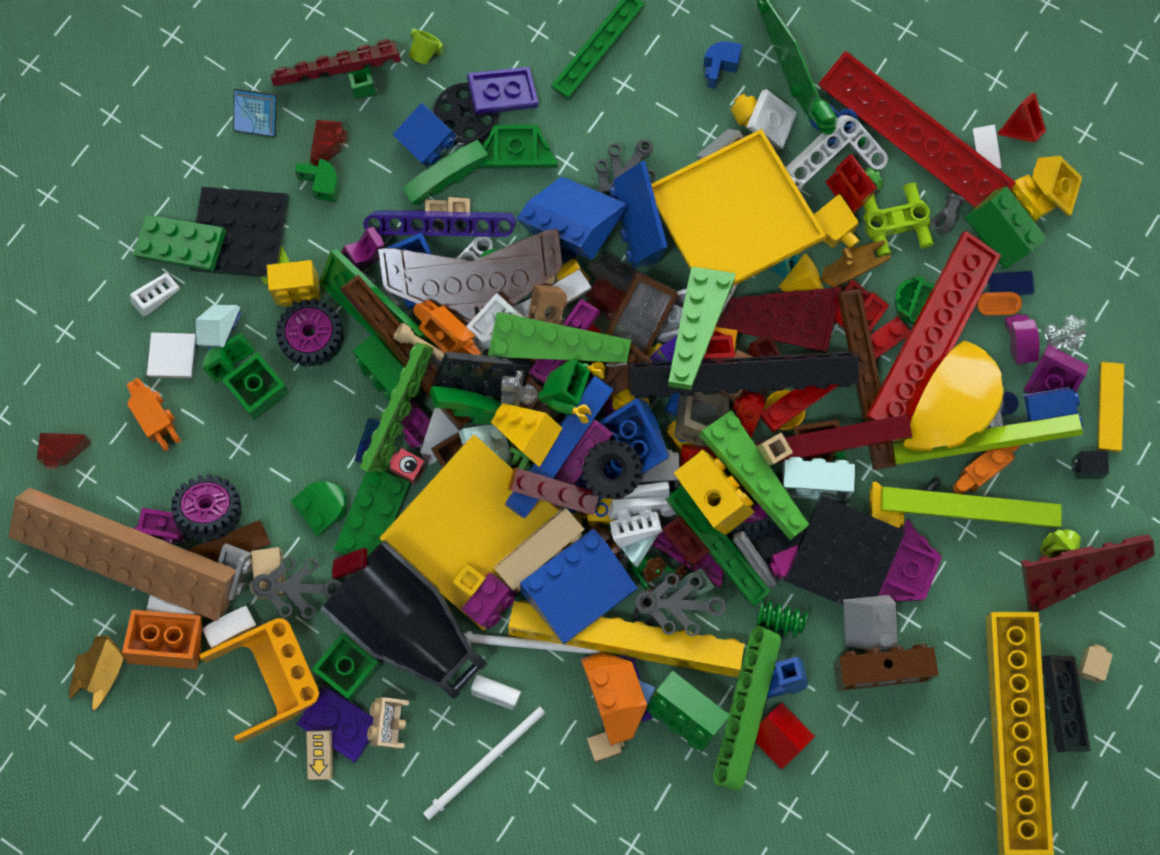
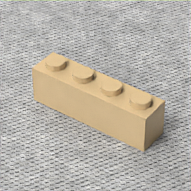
M563 507L494 565L493 568L512 590L516 587L519 590L521 581L545 565L550 558H554L564 551L563 547L569 542L573 544L582 537L581 532L584 528L568 509Z

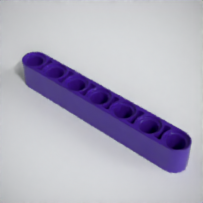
M376 210L365 218L363 225L365 230L374 227L378 235H417L422 233L425 236L508 237L515 229L517 221L511 213ZM371 218L378 219L380 226H374ZM393 218L399 219L402 226L396 227L393 224ZM414 219H420L423 222V227H417L414 224ZM436 219L442 220L445 223V228L438 227L435 222ZM457 220L465 221L467 228H460ZM479 220H485L489 228H481ZM503 220L509 222L511 228H502L500 222Z

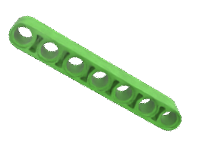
M756 626L749 636L729 712L730 716L727 720L713 773V781L717 786L733 791H739L745 783L781 643L778 633L761 626Z

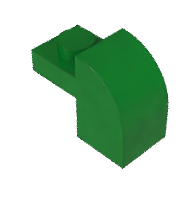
M366 64L364 69L348 72L355 100L376 96L368 64Z
M319 159L318 167L308 162L303 164L296 163L295 173L298 180L314 182L312 192L315 199L337 202L340 184L335 169L329 162Z
M239 333L227 340L224 347H211L204 357L202 369L217 384L235 370L237 362L253 354L254 347L242 333Z

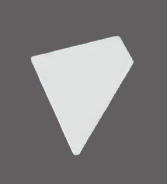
M434 408L420 451L428 466L437 461L431 448L460 431L440 408Z

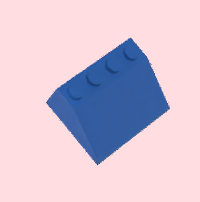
M645 161L614 179L612 187L609 188L610 197L628 205L618 221H621L622 229H620L622 242H626L628 249L625 250L628 263L632 264L633 269L657 264L667 248Z
M560 177L530 199L517 217V220L528 232L534 235L545 230L558 229L561 247L593 260L628 205L591 188Z
M636 398L599 421V423L614 434L610 440L627 443L636 450L635 452L641 458L640 463L643 464L641 474L646 473L669 458L658 422L647 401ZM614 460L607 462L604 467V473L610 479L618 478L622 472L621 465ZM581 477L580 479L583 488L588 489V487L586 486L587 482L583 480V477Z
M592 529L520 582L521 594L564 645L637 591V587L595 529Z

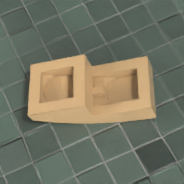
M448 197L447 201L425 199L424 211L470 212V199ZM436 219L435 221L436 223H444L440 219Z

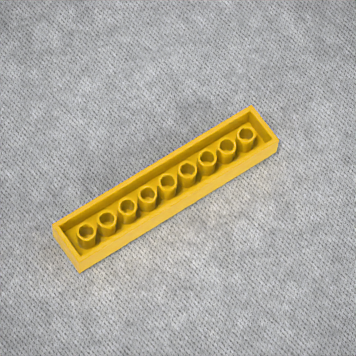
M991 612L986 616L998 855H1054L1039 612Z

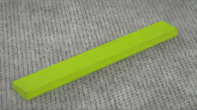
M1075 414L984 429L980 434L975 432L967 437L965 443L952 448L940 446L933 447L932 451H918L904 448V442L894 443L893 447L897 465L1083 435L1079 415Z
M892 487L881 488L880 511L1050 528L1062 527V504Z

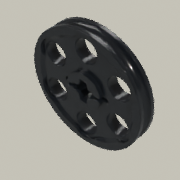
M458 83L445 89L437 98L433 113L445 124L453 123L455 125L453 132L458 137L455 139L454 144L466 146L476 140L484 141L490 136L493 126L497 125L498 112L475 115L468 83ZM465 90L468 92V96L465 99H459L456 96L457 93ZM444 103H449L452 108L448 112H443L440 110V106ZM461 110L465 111L466 113L469 112L470 118L467 116L462 117ZM488 116L492 121L489 125H482L480 119ZM472 129L475 131V135L472 138H465L463 136L464 131Z

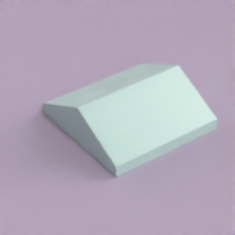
M212 305L196 319V345L202 347H224L240 307L238 305Z

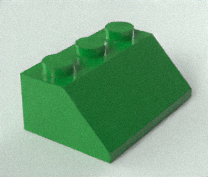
M1007 186L994 190L964 217L983 243L1001 255L998 262L1004 269L1030 254L1047 239Z

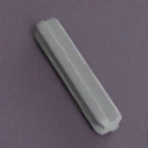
M740 531L736 533L733 541L748 563L769 589L777 585L776 577L745 532Z

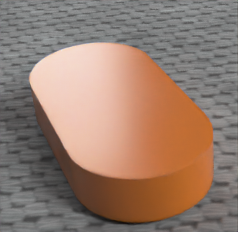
M986 292L980 295L976 303L977 310L988 316L1013 315L1022 306L1020 296L1014 292Z

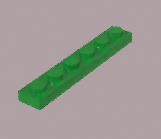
M621 0L551 85L552 89L567 100H570L644 9L645 3L641 0Z
M682 484L665 498L666 502L752 607L756 606L771 592L729 538L711 525Z

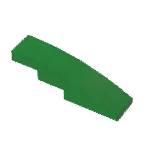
M476 140L439 160L416 176L402 189L411 203L417 206L432 192L438 195L451 182L458 184L484 162L489 155L480 141Z
M432 386L429 392L435 408L452 409L454 416L470 417L473 424H492L491 421L502 404L481 394L456 388Z

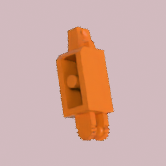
M425 300L422 304L419 303L414 306L415 316L422 321L419 329L444 353L482 354L474 345L473 339L475 335L444 306L437 307L430 300Z
M139 378L126 384L131 394L127 405L146 436L153 443L158 441L164 451L169 449L168 443L163 439L168 433L171 434L174 442L180 443L181 439L176 433V427L173 424V421L176 419L169 409L164 410L161 405L164 403V400L159 392H153Z
M1021 445L986 451L960 473L959 476L961 478L957 480L952 488L954 493L964 495L970 489L976 492L1014 460L1013 452Z

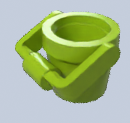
M412 29L410 36L413 42L408 55L411 59L427 65L433 54L442 56L445 48L437 37L422 30Z
M1058 529L1054 533L1047 535L1039 550L1044 556L1049 558L1058 557L1061 552L1080 549L1081 537L1075 531Z

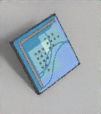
M234 89L233 131L275 137L277 95Z

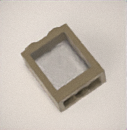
M694 392L692 396H681L679 394L674 437L698 446L708 447L699 434L703 429L728 413L730 397L718 392L713 395H705L702 392Z

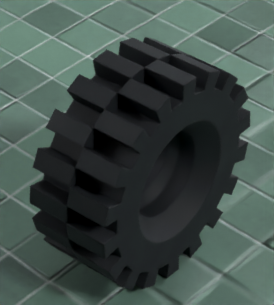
M606 440L605 442L595 444L594 448L588 450L589 454L583 459L585 463L584 466L582 465L581 471H584L582 477L587 482L586 486L595 495L605 499L623 498L626 495H630L639 486L640 483L638 482L643 476L641 474L643 464L640 463L641 458L633 447L624 442ZM612 460L617 461L622 468L620 476L616 479H610L604 473L606 463Z

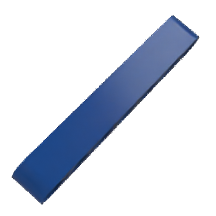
M594 375L586 384L579 405H576V408L580 405L588 406L592 415L585 414V416H587L589 422L581 423L575 414L572 416L565 415L559 424L563 429L541 466L538 467L533 462L527 471L553 479L612 393L613 388ZM512 492L505 506L524 519L539 499Z

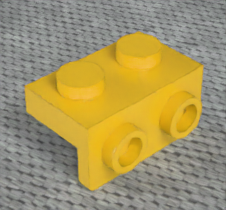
M1029 174L1015 180L1016 184L1010 191L1034 222L1051 213L1056 208Z

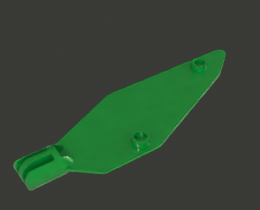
M756 0L758 10L789 84L791 96L796 98L809 120L812 119L821 133L831 135L836 129L837 116L829 103L819 98L796 40L773 8L771 1Z

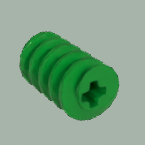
M762 599L756 623L757 626H761L764 622L768 630L774 625L776 633L783 628L784 636H787L791 630L795 639L799 633H803L808 611H805L800 616V611L796 608L791 614L790 606H786L782 611L781 603H778L773 608L771 600L764 606Z

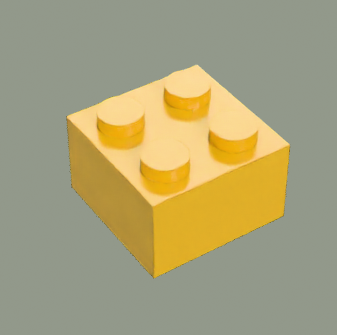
M312 260L267 265L268 288L276 305L288 307L295 302L302 303L301 300L305 299L308 302L311 299L320 300L319 275Z

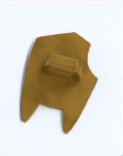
M885 240L869 243L851 250L844 248L842 250V257L824 268L821 281L837 287L891 259L890 255L875 258L874 251L886 243Z
M108 635L95 636L91 648L86 653L77 655L70 684V699L77 694L80 688L93 693V710H96L107 696L124 662L122 651Z

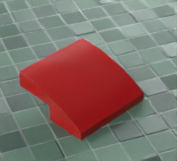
M849 154L835 168L836 171L825 183L835 197L838 194L842 196L852 213L855 214L872 197L877 188L855 157Z
M852 279L841 292L861 289L870 332L889 305L875 293H868ZM838 301L834 322L844 329Z

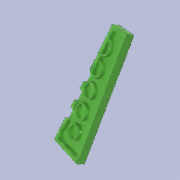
M497 312L488 356L571 360L575 358L578 361L627 363L632 340Z

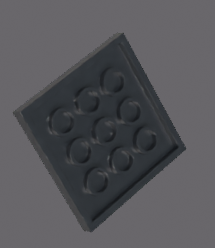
M202 187L196 223L223 227L226 230V234L214 271L189 267L190 271L268 277L267 265L279 264L289 200L288 194Z
M819 495L808 521L809 526L802 535L784 581L840 605H843V600L878 596L905 534V530L823 495Z

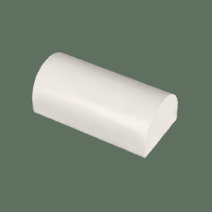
M480 675L476 676L471 687V694L473 696L512 711L516 709L521 696V691Z

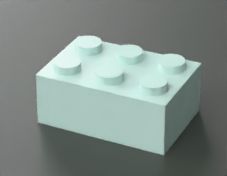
M790 457L789 460L784 461L780 482L791 498L818 500L819 495H823L834 501L848 502L854 492L855 464H849L845 460L827 463L824 459L803 461L800 457Z

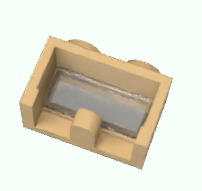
M385 697L375 698V702L370 707V716L373 717V723L367 732V738L371 741L370 746L391 749L404 748V743H398V733L406 725L405 720H400L401 706L409 705L408 700Z

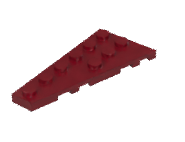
M383 39L377 42L378 45L369 47V44L357 47V50L352 52L343 50L330 58L328 56H321L316 58L315 62L307 63V61L296 63L293 68H277L274 70V73H271V80L273 86L301 81L303 76L315 79L319 78L323 72H329V75H336L364 69L366 64L377 67L382 66L387 60L393 59L394 63L401 62L394 40Z
M841 287L730 298L716 327L737 330V333L826 353L838 305L837 293L841 291Z
M1147 534L1124 539L1120 544L1113 545L1109 542L1104 543L1101 548L1095 549L1093 546L1061 552L1058 557L1049 558L1048 556H1042L1035 562H1030L1029 560L1021 561L1028 609L1031 612L1044 610L1061 600H1065L1082 590L1088 589L1092 585L1107 580L1115 574L1155 556L1154 540Z

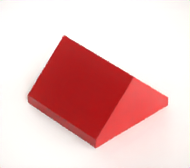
M781 702L760 723L755 743L782 770L815 736Z

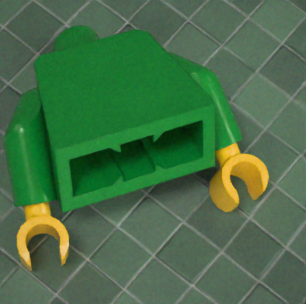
M572 358L549 373L543 390L538 393L539 400L542 403H546L551 410L570 416L575 414L581 423H588L589 420L585 414L592 415L587 405H580L577 408L576 405L580 403L589 373H593V376L595 375L600 380L604 379L603 372H606L603 363L598 361L588 366V363H581Z

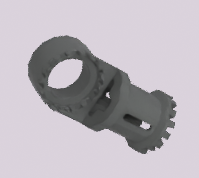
M947 193L944 208L932 218L931 227L939 235H946L947 232H950V229H953L952 226L954 227V223L959 217L960 206L963 205L965 200L961 195L957 196L954 193ZM942 220H946V223L942 227L938 228L940 222H942Z

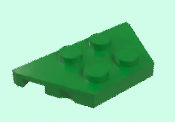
M494 125L490 132V137L483 145L489 157L476 169L558 168V164L538 125Z

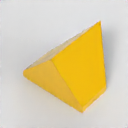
M804 254L779 285L782 293L824 289L818 269L808 254Z

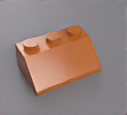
M132 610L122 654L128 664L197 669L201 652L202 617L201 615Z

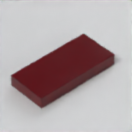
M361 548L334 559L332 578L337 580L367 568L368 550Z

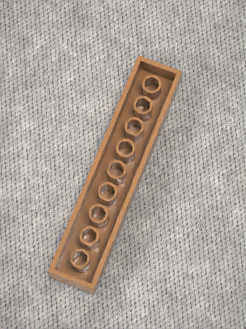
M28 488L15 498L9 538L215 621L229 609L230 600L228 595L235 575V569L32 488Z

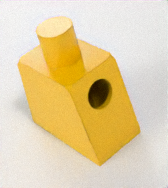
M840 194L814 214L827 236L823 242L831 248H835L843 242L851 250L860 242L853 234L857 229L858 220Z

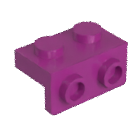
M410 399L412 407L410 414L404 417L401 423L404 426L403 432L406 435L404 440L412 448L416 446L421 449L431 420Z
M142 508L138 526L133 529L175 545V542L183 543L184 535L177 529L172 512Z
M489 572L485 580L461 610L478 624L489 630L497 625L501 618L500 615L504 610L513 604L517 592Z

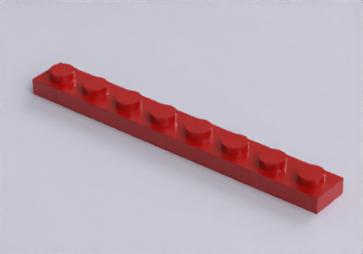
M898 316L870 335L875 360L908 337L910 330ZM835 384L829 385V388L825 389L815 388V386H806L804 390L793 389L762 411L760 418L771 432L774 433L838 386Z

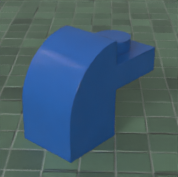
M723 41L713 44L706 51L703 67H706L704 78L708 79L707 87L716 89L720 70L737 73L742 44Z
M798 656L775 663L776 670L773 671L767 699L786 693L793 695L807 688L808 681L804 664Z

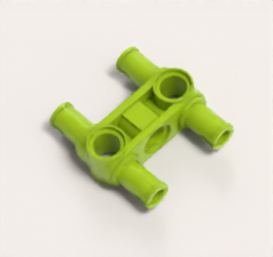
M908 183L903 186L908 204L880 210L877 207L875 194L864 204L865 214L863 218L866 234L874 242L882 240L886 242L876 250L877 258L891 254L886 236L916 231L921 249L933 246L934 242L929 231L931 224L929 218L930 209L920 199L917 183ZM913 213H920L923 218H916ZM871 222H878L881 227L875 228L871 225Z

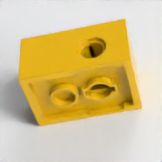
M702 450L676 470L674 474L711 525L724 535H727L755 513L751 508L753 502L746 493L737 489L740 485L732 475L727 476L724 472L726 466L719 458L714 459Z

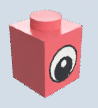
M402 448L398 453L395 452L389 462L392 473L410 481L414 485L417 484L427 467L425 460Z

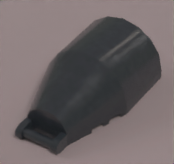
M386 539L368 555L367 568L353 572L320 608L322 612L372 657L386 661L398 669L406 670L414 674V676L442 688L453 699L460 695V690L479 670H483L488 665L470 646L438 587ZM469 659L473 664L452 684L449 679Z

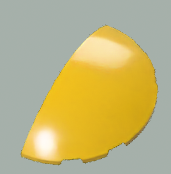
M962 341L944 358L921 396L910 423L913 438L905 440L904 448L918 451H932L933 447L940 446L952 448L965 443L967 437L975 432L980 434L988 427L1001 407L1004 389L1000 369L986 351L970 342Z

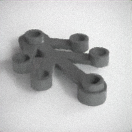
M642 139L637 142L635 153L622 169L620 162L621 146L618 143H612L609 146L608 154L611 157L614 179L637 165L642 158H648L651 155L653 145L649 140ZM641 145H647L648 150H643ZM611 148H617L618 153H613ZM600 159L595 164L600 185L597 191L607 193L610 196L609 188L612 187L613 181L608 185L606 171L609 164L606 160ZM598 164H604L605 169H599ZM648 169V174H651L653 177V179H651L650 182L653 183L656 178V173L653 170Z
M291 557L283 558L280 565L269 575L260 574L253 579L251 583L253 593L258 597H267L277 608V614L282 618L291 615L292 607L287 603L284 604L275 591L285 592L300 609V615L305 619H310L315 615V608L312 605H308L299 593L324 594L327 598H330L333 594L329 593L328 588L332 585L337 590L342 585L336 580L328 581L325 585L299 583L309 573L317 570L318 562L313 558L305 560L303 567L286 582L275 581L285 571H290L295 567V561ZM285 560L291 561L292 565L290 568L284 566ZM309 561H312L314 563V568L312 570L307 568V563ZM261 581L267 584V588L265 590H261L259 588V583ZM283 606H286L288 608V613L286 615H283L281 613V608ZM306 607L311 609L310 616L304 614Z
M674 573L668 574L665 580L652 592L643 591L638 594L635 601L637 609L643 614H651L662 626V631L668 635L676 632L677 625L675 622L667 620L659 608H668L685 627V632L689 636H697L700 632V626L692 622L683 610L708 611L713 616H722L727 610L726 602L719 597L711 598L709 601L683 600L694 589L702 587L703 579L699 575L690 576L688 582L669 599H661L660 597L670 587L675 588L679 585L680 578ZM671 576L676 578L674 585H670L668 582ZM695 577L700 581L698 586L692 585V579ZM646 598H650L652 601L649 607L644 605ZM717 602H719L722 606L721 610L718 612H716L713 608L714 604ZM668 623L673 625L671 632H667L665 629ZM690 625H695L697 628L694 634L689 632Z

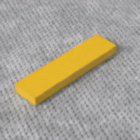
M1100 363L1097 450L1122 451L1124 364Z

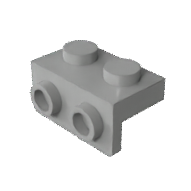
M225 544L222 547L218 563L236 570L228 595V599L232 601L238 595L241 596L245 589L246 583L243 580L245 575L249 573L252 562L249 561L251 553Z

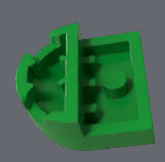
M913 277L902 282L895 293L894 302L897 314L903 321L912 325L917 320L934 287V284L925 282L924 277Z
M328 481L309 484L291 500L316 537L323 535L336 522H341L347 513L345 510L348 498L344 489L340 485Z

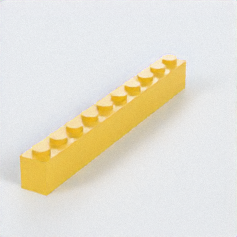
M514 601L508 625V635L563 644L528 601ZM612 617L611 619L599 618L565 644L612 655H622L628 658L632 657L639 660L738 678L741 670L744 643H739L736 639H717L710 634L689 636L685 630L676 631L674 634L668 635L662 631V626H647L646 623L639 621L634 623L625 622L618 617ZM665 626V629H666L667 632H671V631H672V630H670V628H668V627Z

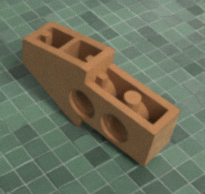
M534 284L527 318L563 325L562 314L563 309L567 305V293L560 287ZM549 307H552L551 311L548 314L544 315L545 310ZM517 358V359L530 360L532 367L534 366V364H535L536 361L538 360V359H530V358Z

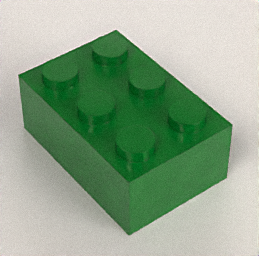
M373 333L352 350L356 357L353 360L357 364L359 371L364 376L368 375L373 387L379 393L383 391L382 393L386 397L385 400L389 404L391 400L390 395L394 388L397 387L400 381V373L404 367ZM420 389L418 390L417 394L413 398H411L413 401H415L422 395Z
M674 671L668 675L656 690L646 708L652 717L668 725L670 731L682 736L692 748L698 749L701 752L704 751L730 716Z

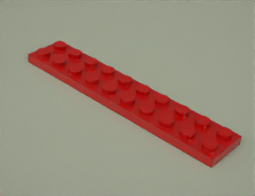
M846 50L818 83L822 90L845 108L853 110L858 118L954 193L964 197L965 201L972 207H977L994 190L1006 186L1011 190L1016 184L1013 179Z
M965 231L960 235L866 415V418L870 421L908 414L911 423L917 405L931 377L944 358L953 350L1001 257L998 252L969 232Z

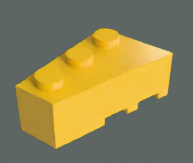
M504 403L497 409L491 421L498 430L538 467L541 466L563 429L547 413Z

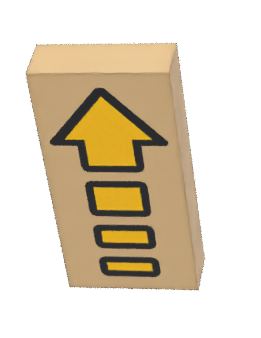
M332 730L307 731L308 779H332Z

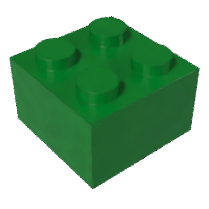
M258 352L222 379L229 391L253 420H256L290 393L285 384Z
M341 633L311 670L352 702L380 668L381 664L345 634Z

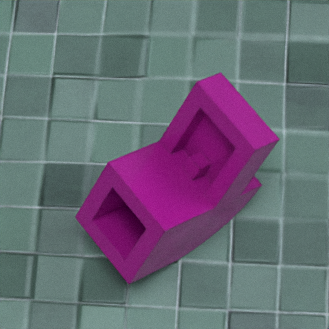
M372 227L366 229L358 242L345 245L341 253L355 267L362 271L380 260L378 249H382L385 244L375 228Z
M1027 315L1005 317V327L1011 336L1010 353L1015 363L1038 362L1040 344L1035 320H1030Z

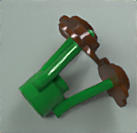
M649 553L645 555L638 567H635L630 559L628 562L632 566L630 571L638 578L646 591L652 592L658 586L650 588L640 572L645 575V579L648 582L654 580V578H659L663 570L678 575L680 581L687 576L686 564L683 563L681 567L674 570L667 566L661 557L653 558ZM675 577L671 581L672 585L676 583ZM650 598L644 600V603H652Z

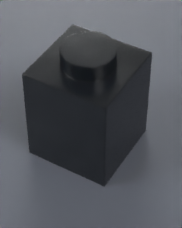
M1080 451L1075 455L1071 466L1072 471L1075 472L1076 479H1104L1109 474L1108 451Z

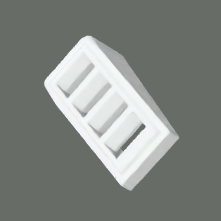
M166 272L131 293V303L145 317L178 292L180 287ZM165 282L169 289L166 290L162 283ZM158 288L161 294H158L155 289ZM148 294H151L154 298L150 299Z
M657 511L610 522L613 539L619 548L663 532ZM652 521L653 527H649L648 522Z

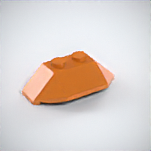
M605 652L582 658L581 662L610 746L633 739L646 711L647 703L632 662Z

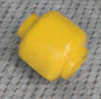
M742 94L734 99L735 103L731 107V112L737 124L747 128L757 104V99L754 96L746 97L745 94Z

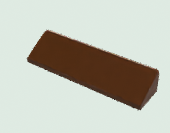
M259 520L229 532L227 536L222 535L219 540L212 539L211 542L202 543L188 549V551L218 562L222 547L225 544L251 552L271 543L264 524Z

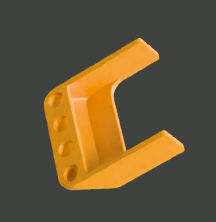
M281 618L265 623L199 655L202 661L208 663L237 648L248 647L255 656L277 707V716L234 736L235 741L238 743H243L295 718L316 703L319 698V689L291 625L288 621Z

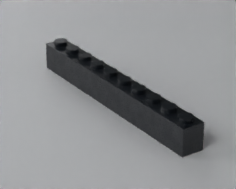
M854 352L702 360L691 390L668 386L672 361L627 364L628 391L634 398L643 399L647 398L648 395L657 394V397H670L672 393H680L681 396H692L694 392L713 395L716 394V391H725V393L734 394L738 393L739 390L748 389V392H761L763 388H770L772 391H782L784 387L804 390L806 386H815V388L825 389L829 388V385L835 384L838 387H851V384L858 383L859 356Z

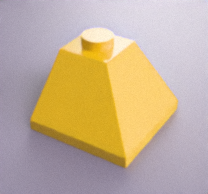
M1061 156L1038 158L1032 178L1043 193L1067 216H1071L1083 177Z

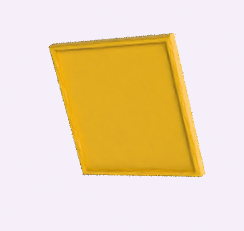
M762 129L651 184L659 216L690 271L691 267L736 273L733 286L826 240L827 237Z
M473 434L379 538L382 541L386 539L438 587L442 595L484 631L486 628L461 610L471 596L455 585L453 580L467 563L485 578L490 572L510 587L493 566L556 514L558 510L549 502L538 500L530 513L523 519L506 507L505 503L513 492L508 490L513 469ZM517 587L514 589L517 593L521 590H518Z

